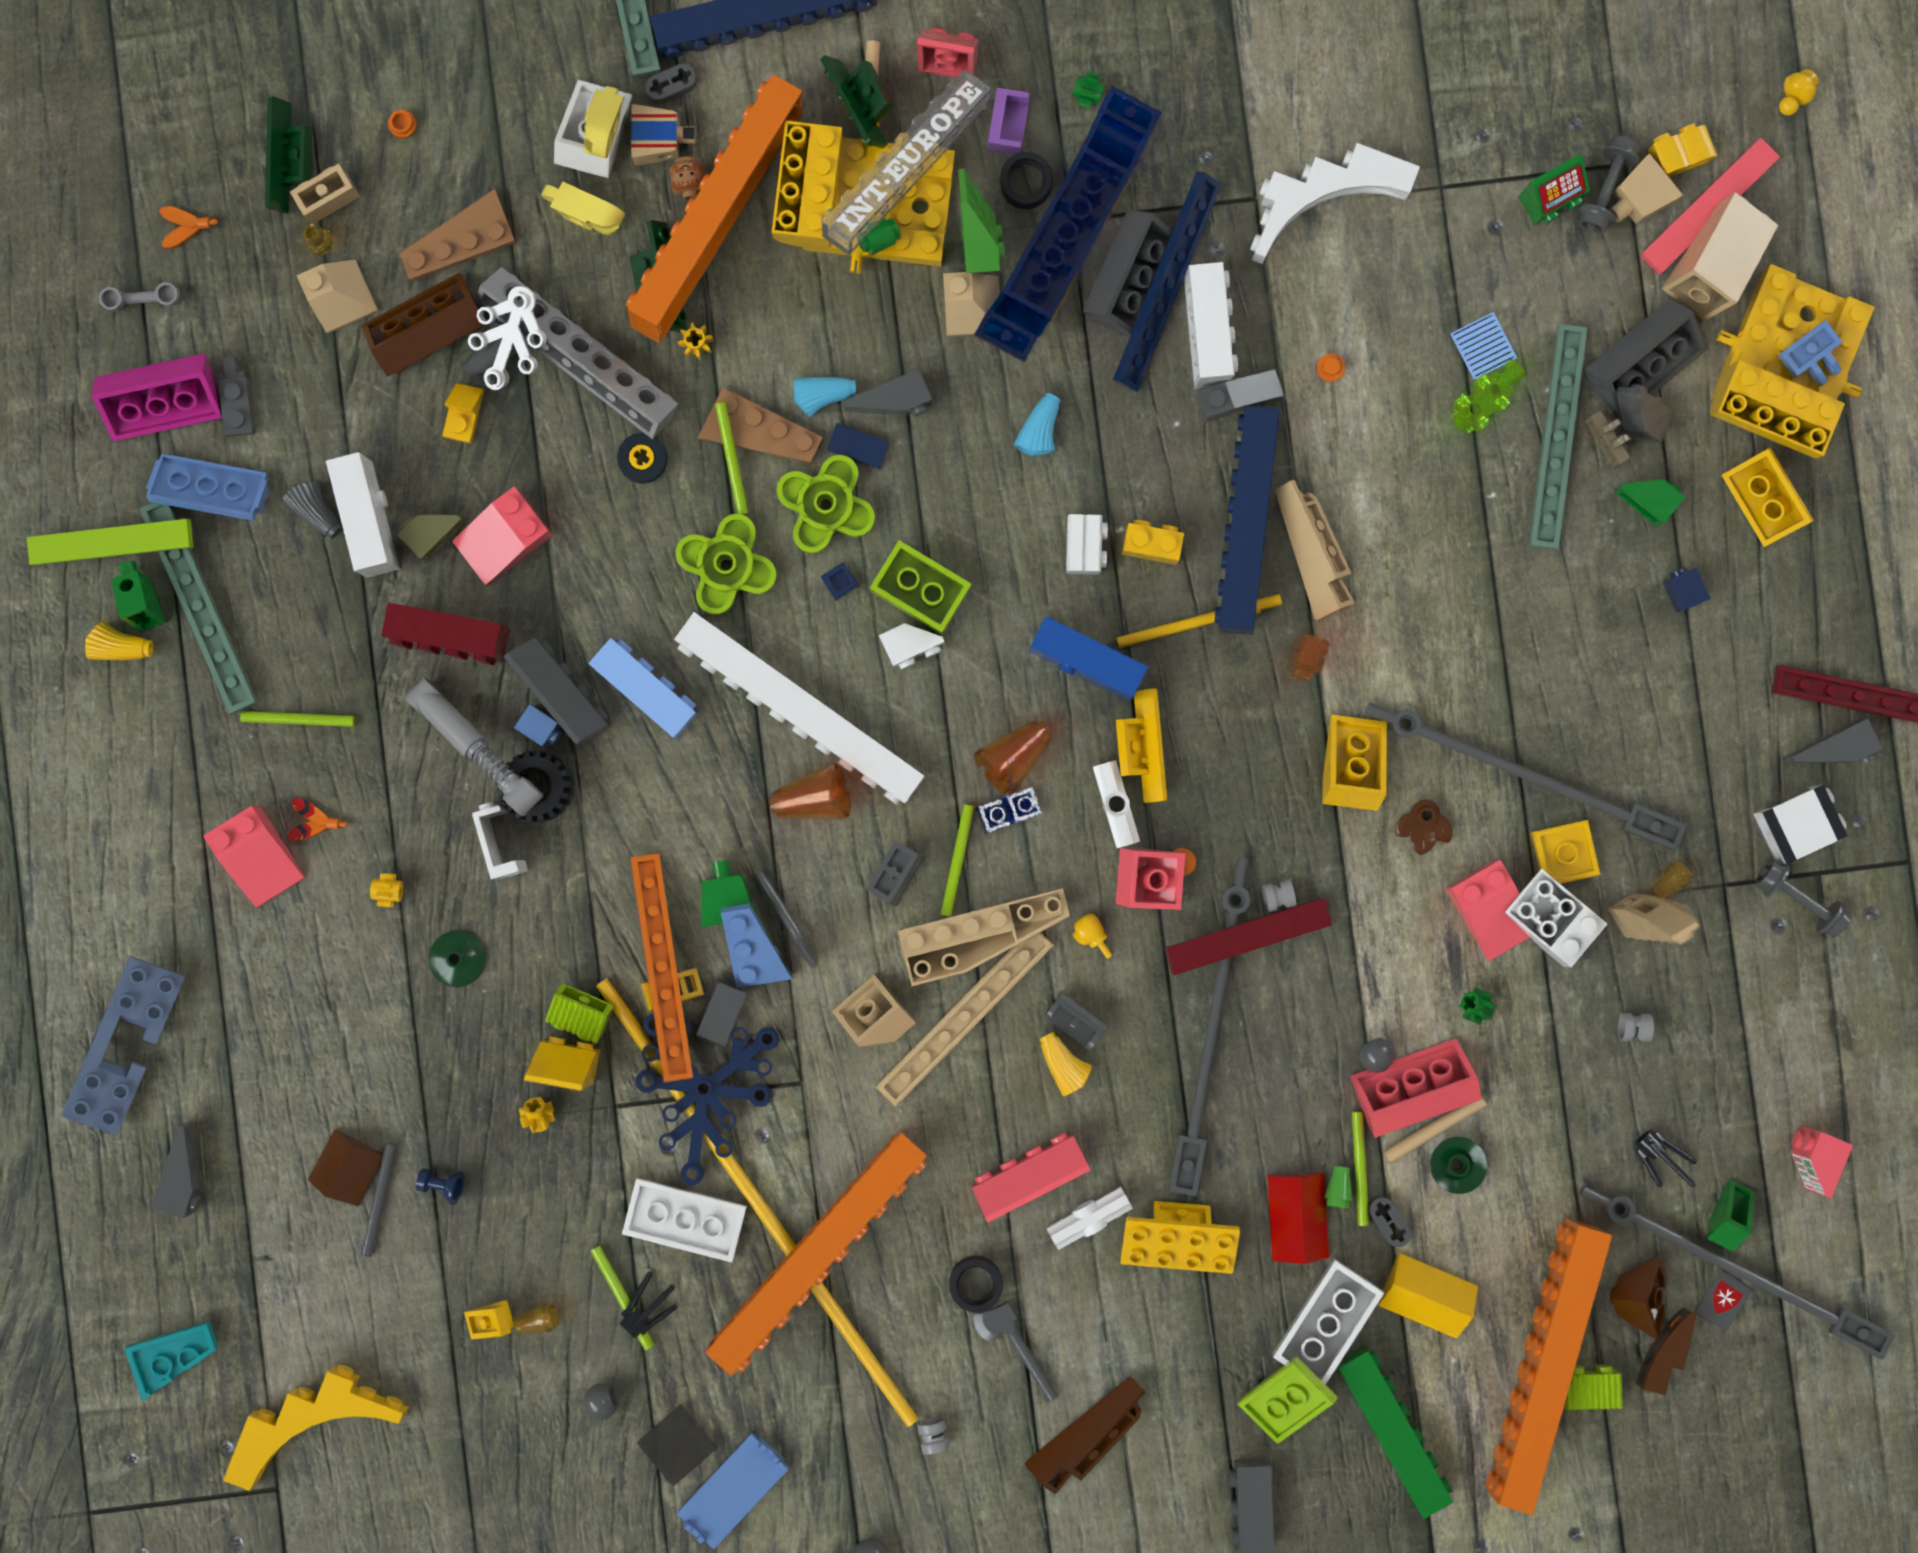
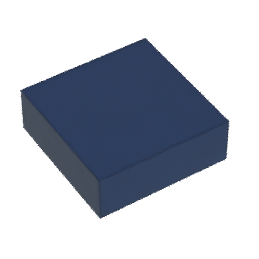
M845 562L820 576L836 601L859 587L858 582Z

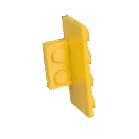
M1154 1201L1153 1219L1126 1218L1120 1263L1123 1265L1232 1274L1240 1228L1238 1226L1212 1224L1210 1205Z

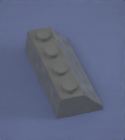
M1127 210L1082 311L1099 324L1130 337L1173 230L1152 213Z
M1670 298L1585 369L1593 390L1618 419L1622 421L1617 398L1618 387H1631L1632 384L1640 385L1647 388V393L1652 396L1706 351L1693 311Z
M534 637L504 655L503 657L576 745L586 747L610 727V724L606 721L609 715L599 704L595 707L588 699L592 696L582 683L576 685L571 679L574 673L564 661L560 664L552 656L556 652L546 640L541 642Z

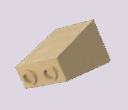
M1736 192L1718 203L1663 285L1662 290L1685 307L1691 309L1703 321L1733 306L1740 299L1778 224L1771 220L1768 215L1750 204L1746 198Z

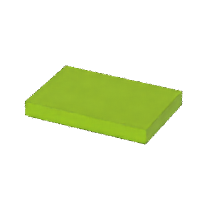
M1296 1356L1242 1396L1237 1404L1279 1444L1333 1405L1337 1400V1396Z

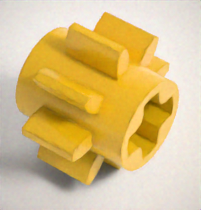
M691 323V328L687 331L680 330L684 340L678 341L679 347L687 346L684 353L686 357L693 353L700 360L703 352L711 353L708 342H712L714 339L712 335H704L707 332L705 325L698 329L694 323ZM694 336H698L700 339L698 346H693L692 344Z
M380 873V879L373 878L370 887V898L377 900V906L391 908L394 907V902H401L404 885L403 881L396 880L397 874Z
M534 1097L527 1100L523 1108H519L521 1116L519 1119L522 1128L529 1126L532 1133L547 1130L550 1122H555L552 1102L545 1103L542 1097Z

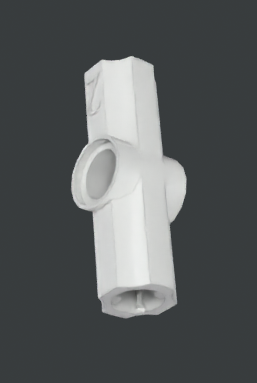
M1117 761L1092 767L1116 848L1140 842L1130 809V801L1125 792ZM1113 796L1120 797L1124 802V807L1120 812H1113L1109 808V800Z
M1120 1186L1095 1201L1092 1199L1077 1206L1072 1210L1071 1214L1050 1224L1046 1229L1057 1249L1060 1250L1083 1236L1088 1237L1099 1232L1107 1226L1108 1222L1129 1212L1133 1208Z

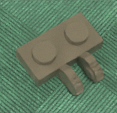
M1600 410L1584 421L1613 468L1630 459L1628 455L1629 449L1625 443L1631 439L1627 433L1617 437L1613 431L1621 424L1619 419L1612 421L1606 414L1603 415Z

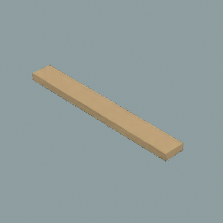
M1039 932L1012 947L875 1088L896 1107L1054 945Z

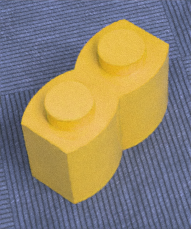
M1693 123L1679 130L1680 134L1670 136V133H1665L1653 140L1654 144L1647 150L1668 177L1709 163L1717 156L1706 125L1696 127V124Z

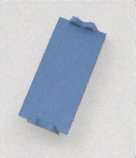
M162 453L160 460L155 462L146 487L148 489L146 496L148 501L254 521L257 513L263 514L264 502L269 496L267 485L269 478L266 472Z
M751 1432L678 1510L677 1515L682 1519L684 1529L692 1533L700 1544L708 1543L715 1549L788 1471L789 1466L783 1462L784 1458L761 1436L757 1437Z

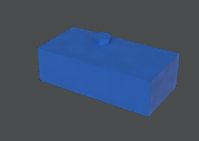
M1045 616L1029 649L1030 653L1058 666L1059 670L1072 676L1075 674L1127 701L1134 697L1148 666Z

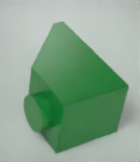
M1664 479L1623 483L1613 491L1656 527L1664 524L1685 499V496L1680 493L1681 489L1679 486L1671 481L1666 482Z
M1730 1179L1710 1217L1707 1239L1733 1252L1751 1234L1756 1192Z

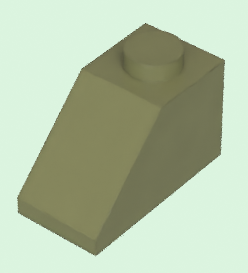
M417 515L414 519L412 517L408 518L400 526L401 531L397 536L420 559L428 562L466 522L458 515Z

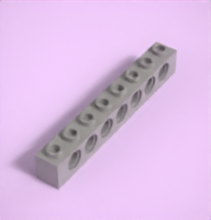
M500 267L480 285L476 303L481 307H493L507 301L508 294L513 288L525 285L515 275L508 273ZM532 291L536 297L533 313L541 331L547 337L545 345L535 349L653 439L672 421L678 403L670 395L663 393L654 386L648 378L632 369L626 361L614 355L604 344L592 338L582 327L570 321L560 310L543 300L538 293ZM518 296L517 301L520 306H523L524 300L521 296ZM511 312L497 316L496 319L506 324ZM522 318L519 327L527 342V336L530 332ZM534 334L533 339L537 344H539L540 337L537 334Z

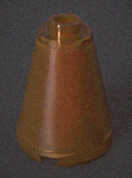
M1031 721L973 753L974 761L978 768L981 765L984 766L986 770L985 778L1003 794L1009 793V796L1016 792L1051 743V731L1045 723Z
M829 764L774 790L772 797L769 798L771 812L773 814L776 813L779 818L842 820L849 817L851 809L849 792L844 791L843 783L847 782L841 767L838 764Z

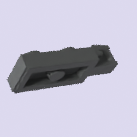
M234 356L223 357L224 373H219L218 384L224 436L233 437L255 434L249 379L246 377L244 370L240 371L239 359H236Z

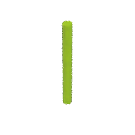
M726 402L716 403L715 408L737 514L748 513Z
M241 711L240 714L241 722L345 727H355L356 723L355 716L254 711Z
M966 804L963 806L940 915L952 916L975 806Z
M1352 1111L1358 1226H1369L1363 1111Z
M599 1245L590 1250L624 1311L631 1300L602 1247ZM648 1331L644 1336L642 1334L638 1336L645 1351L655 1345Z

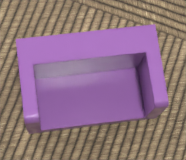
M997 88L988 139V151L1012 155L1021 153L1030 93Z

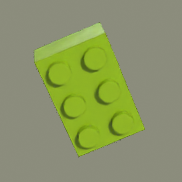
M898 540L869 589L874 595L943 635L969 593L972 584Z

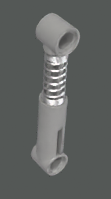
M423 677L406 694L405 700L415 710L422 714L465 759H471L474 764L478 765L479 769L483 770L484 774L488 775L489 779L493 780L494 784L498 785V788L504 793L502 797L504 801L519 815L524 817L543 797V794L523 776L520 778L513 770H508L509 766L503 765L504 761L498 760V755H493L494 751L489 750L486 738L427 678Z

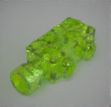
M1510 359L1502 367L1503 371L1500 374L1496 371L1489 376L1485 373L1482 374L1472 384L1476 389L1469 396L1464 392L1452 404L1455 407L1451 412L1454 416L1452 423L1460 431L1464 432L1467 430L1471 433L1477 429L1480 432L1492 421L1488 416L1495 409L1500 413L1512 401L1509 396L1515 390L1511 385L1519 383L1526 376L1525 370L1519 363ZM1491 386H1495L1499 390L1498 395L1491 393ZM1474 405L1479 409L1478 415H1473L1470 412L1471 406Z

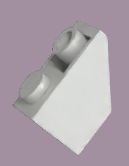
M905 623L879 635L893 668L899 666L901 670L916 663L915 658L923 654L928 658L941 652L940 646L944 645V640L941 636Z

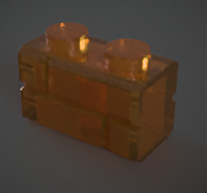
M1309 634L1301 635L1295 639L1291 650L1293 655L1289 657L1286 667L1289 672H1292L1291 677L1308 681V679H1312V676L1322 672L1325 661L1323 657L1326 656L1330 643L1326 639Z

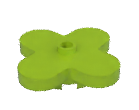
M834 455L823 463L818 476L812 477L803 472L792 471L783 475L777 484V496L782 505L799 513L798 520L793 529V538L798 548L805 553L817 554L825 550L836 531L858 538L867 535L874 526L875 514L871 505L853 495L859 479V472L851 458L845 455ZM823 501L831 502L832 506L829 510L821 508Z
M732 514L725 517L718 527L715 538L710 539L692 534L684 537L676 547V559L679 565L685 571L701 577L696 591V599L699 606L708 614L721 615L729 611L734 604L739 590L761 595L769 592L776 583L777 572L773 563L766 557L752 553L756 540V528L753 522L745 515ZM726 560L732 562V567L729 570L722 569V563Z

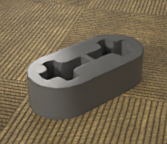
M679 64L655 74L646 82L645 90L647 96L652 102L661 104L693 90L697 84L696 73L690 65ZM684 72L686 76H689L687 84L678 81L680 73ZM659 83L661 87H664L662 89L663 94L658 95L657 92H652L655 90V84Z
M1376 1196L1370 1200L1368 1204L1369 1215L1385 1240L1394 1247L1405 1246L1411 1238V1231L1394 1203L1384 1196ZM1378 1203L1388 1204L1389 1207L1385 1210L1390 1218L1387 1220L1380 1213L1375 1214L1378 1210L1376 1206ZM1391 1223L1398 1229L1403 1228L1404 1231L1401 1232L1402 1238L1400 1240H1397L1395 1237L1390 1238L1393 1234L1389 1226Z

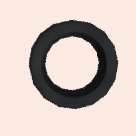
M1027 151L1016 153L1007 159L1001 169L999 182L1001 193L1006 201L1016 208L1025 210L1036 208L1045 202L1051 192L1053 182L1052 170L1047 161L1037 153ZM1031 165L1041 173L1043 179L1042 187L1033 196H1020L1011 188L1010 175L1018 166Z
M969 1256L961 1259L953 1267L949 1278V1291L953 1301L960 1308L968 1312H983L991 1309L999 1301L1003 1290V1279L999 1268L992 1260L983 1256ZM972 1267H980L986 1270L991 1275L993 1281L990 1294L979 1301L966 1298L959 1288L961 1275Z

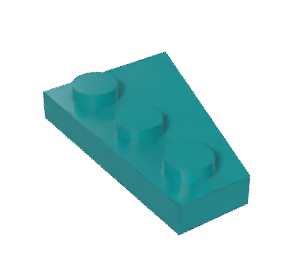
M205 1321L127 1345L124 1350L142 1401L150 1397L152 1393L162 1386L164 1387L185 1370L190 1369L216 1351L218 1344L210 1321Z

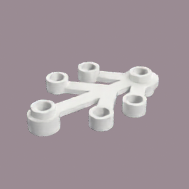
M525 286L513 288L508 294L507 301L493 307H482L477 311V319L482 324L493 323L497 316L511 312L508 323L484 333L477 332L471 334L468 338V344L473 350L484 349L488 343L502 338L493 367L489 368L484 374L485 384L493 390L504 388L509 382V373L505 367L513 344L520 358L518 368L522 373L530 374L536 371L538 367L537 360L531 355L519 327L522 318L530 332L527 336V342L532 348L542 347L547 341L546 334L541 331L533 313L536 297ZM518 296L523 298V306L519 305L517 301ZM485 310L490 314L489 320L484 318L483 313ZM534 334L540 337L539 344L534 341ZM476 336L481 340L480 346L475 343ZM526 360L531 363L530 370L525 367ZM492 374L496 375L497 377L496 384L493 383L491 379Z

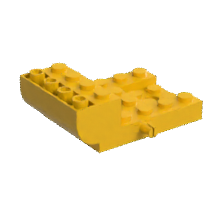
M785 120L772 236L775 240L784 244L803 247V250L852 256L851 273H855L856 263V273H862L863 257L941 267L955 151L929 148L928 151H925L924 147L912 146L921 154L920 159L912 164L903 158L896 157L902 149L905 150V154L910 158L915 159L917 157L915 152L904 148L906 145L887 143L884 149L868 146L861 139L844 138L842 127ZM894 158L901 162V164L895 163L890 168L895 170L894 166L896 165L902 169L897 171L898 174L904 171L901 167L903 164L910 169L898 183L891 174L882 172ZM874 179L881 183V185H873V187L881 193L887 192L880 202L877 200L878 197L871 191L867 192L870 195L869 198L861 194ZM886 179H889V180H890V183H889V184H885L884 181H885ZM859 195L862 196L864 202L873 207L870 213L855 211L859 215L866 216L861 222H858V218L852 213L844 212L850 205L866 207L860 202H854ZM916 201H925L929 206L928 210L923 214L914 212L912 206ZM842 213L845 214V218L850 222L858 223V226L852 232L849 231V227L843 222L838 223L836 221ZM882 218L886 220L893 218L900 230L901 239L897 240L895 245L874 255L863 252L857 242V237L860 236L859 229Z
M1770 264L1763 269L1737 335L1721 329L1716 337V341L1731 346V349L1711 396L1713 400L1710 407V415L1818 459L1824 456L1845 403L1837 400L1838 396L1843 392L1857 399L1861 394L1862 387L1847 382L1848 372L1875 307L1850 296L1845 299L1796 279L1797 274ZM1802 308L1811 310L1813 314L1811 322H1806L1801 318L1800 311ZM1826 320L1843 342L1830 352L1837 363H1839L1841 372L1836 376L1832 375L1827 371V368L1824 367L1820 359L1816 363L1827 378V382L1824 385L1819 386L1809 376L1807 369L1793 378L1777 355Z

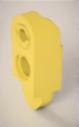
M606 86L604 91L596 89L585 115L584 152L586 154L608 158L620 124L623 96L619 95L618 88Z
M563 181L559 189L554 186L545 185L541 193L544 199L551 202L550 207L558 211L564 219L591 232L595 230L605 235H611L617 231L625 217V213L613 204Z

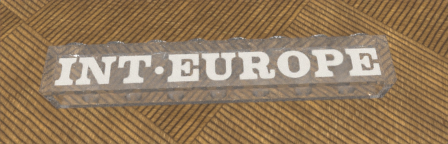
M964 70L958 77L954 76L949 81L946 90L940 96L936 95L932 99L929 108L923 114L920 113L914 118L911 127L905 133L902 132L897 136L889 151H884L879 155L874 167L870 171L866 170L862 173L858 184L852 190L848 189L842 195L839 204L824 214L821 220L822 237L847 255H850L989 106L991 87L967 70Z

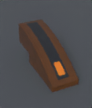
M1682 1308L1664 1326L1659 1338H1655L1638 1374L1636 1384L1640 1388L1666 1395L1672 1367L1684 1370L1697 1316L1696 1313Z

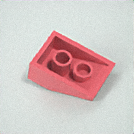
M940 28L923 30L917 41L918 71L973 81L979 39L974 38L973 35L968 33H958V35L947 34L945 30Z
M514 486L492 502L452 542L485 586H488L554 535L522 493Z
M261 806L248 807L203 836L218 861L256 908L305 878Z
M1492 860L1445 888L1488 961L1529 938L1505 913L1507 908L1517 898L1519 892L1501 860Z

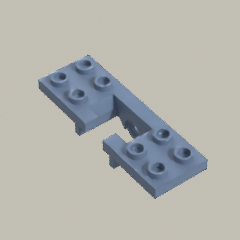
M129 956L109 1005L96 1029L61 1117L118 1135L146 1070V1066L132 1061L129 1068L103 1059V1055L119 1019L146 1028L142 1039L157 1044L185 975Z

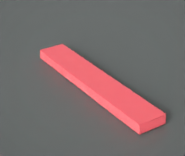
M1760 137L1640 256L1659 275L1663 273L1691 245L1718 203L1735 192L1741 196L1780 156Z

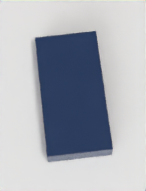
M836 423L827 451L838 455H845L854 461L880 470L889 447V442Z

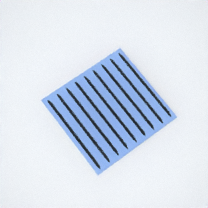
M1494 312L1450 333L1474 380L1517 359Z

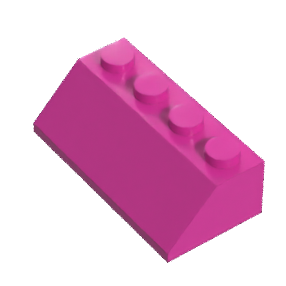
M205 353L94 378L91 396L113 442L222 418L215 375Z

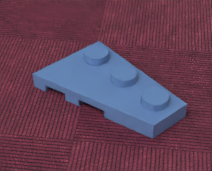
M750 903L721 908L736 988L792 979L791 971L788 966H785L776 946H773Z

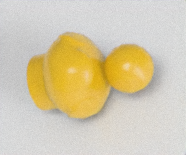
M1804 69L1801 72H1796L1786 77L1784 81L1786 97L1779 103V110L1783 115H1794L1798 111L1799 106L1806 105L1814 99L1817 91L1816 87L1819 85V78L1813 71Z

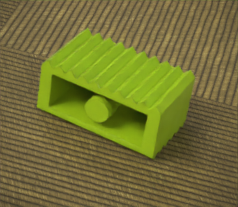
M562 983L554 994L545 1021L546 1023H551L558 1030H567V1032L577 1034L583 1041L597 1043L606 1029L614 1005Z
M1608 1364L1595 1365V1370H1584V1366H1575L1564 1404L1565 1410L1623 1408L1622 1376L1619 1371L1613 1369V1366Z

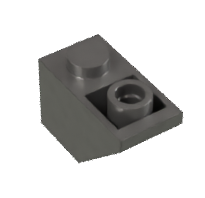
M1632 384L1631 387H1618L1617 398L1623 429L1639 440L1662 442L1674 410L1666 406L1663 399L1648 394V389L1643 386Z

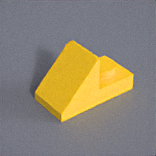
M459 383L455 384L445 402L448 413L442 435L444 438L472 444L484 389Z
M507 1300L464 1312L471 1340L502 1337L511 1333L510 1328L514 1326Z

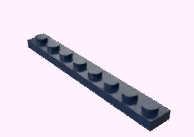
M1196 172L1114 375V381L1131 391H1139L1222 185L1205 172Z

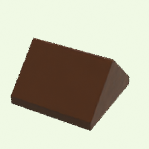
M334 1129L308 1181L325 1197L359 1206L381 1165L383 1153Z

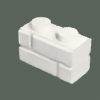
M1068 515L1066 574L1098 575L1101 573V568H1106L1107 551H1102V540H1107L1108 525L1107 523H1102V515Z

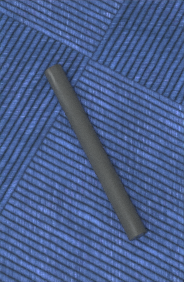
M393 1143L385 1144L361 1250L362 1256L372 1257L397 1147Z

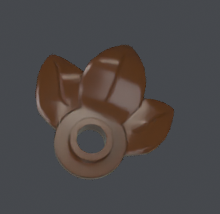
M1424 799L1418 801L1410 813L1401 816L1396 825V836L1410 837L1414 850L1419 855H1423L1432 849L1436 840L1449 843L1452 838V827L1450 821L1440 815L1437 804L1431 800ZM1430 810V816L1422 818L1423 811Z

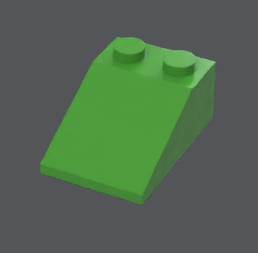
M958 169L966 273L1000 271L999 259H1005L1002 226L996 225L995 213L965 169Z

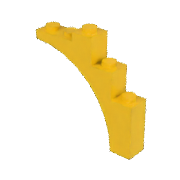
M345 1365L333 1366L327 1371L318 1396L309 1388H294L287 1394L278 1418L275 1417L276 1414L267 1409L255 1410L248 1416L223 1481L250 1491L259 1483L268 1463L281 1446L307 1428L332 1419L354 1416L379 1418L399 1424L406 1417L409 1407L403 1405V1401L393 1396L385 1398L377 1395L376 1390L367 1386L356 1387L360 1376L354 1374L352 1368Z

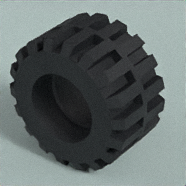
M536 750L525 751L522 755L517 754L512 757L513 761L505 764L509 766L508 770H513L520 778L522 776L525 777L533 770H542L549 775L552 788L547 799L541 803H536L524 817L519 815L502 798L504 793L501 791L502 796H500L502 803L506 804L507 807L505 808L515 814V817L531 822L550 821L555 819V816L561 815L565 811L564 808L569 806L572 801L570 800L571 794L574 795V788H572L574 779L573 776H570L568 766L564 765L560 758Z

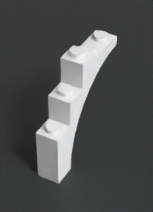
M1356 143L1353 151L1347 150L1341 166L1315 157L1312 165L1306 164L1300 179L1302 181L1274 171L1271 179H1264L1259 192L1260 195L1264 196L1261 205L1268 208L1265 209L1260 224L1264 225L1262 234L1255 235L1250 250L1255 251L1252 260L1262 264L1271 245L1283 229L1301 213L1320 202L1338 196L1359 193L1384 194L1406 200L1411 192L1420 166Z

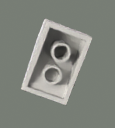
M578 80L555 138L554 164L609 178L617 156L632 94L619 91V95L623 96L620 124L608 158L586 154L584 152L585 115L595 90L604 91L606 87Z

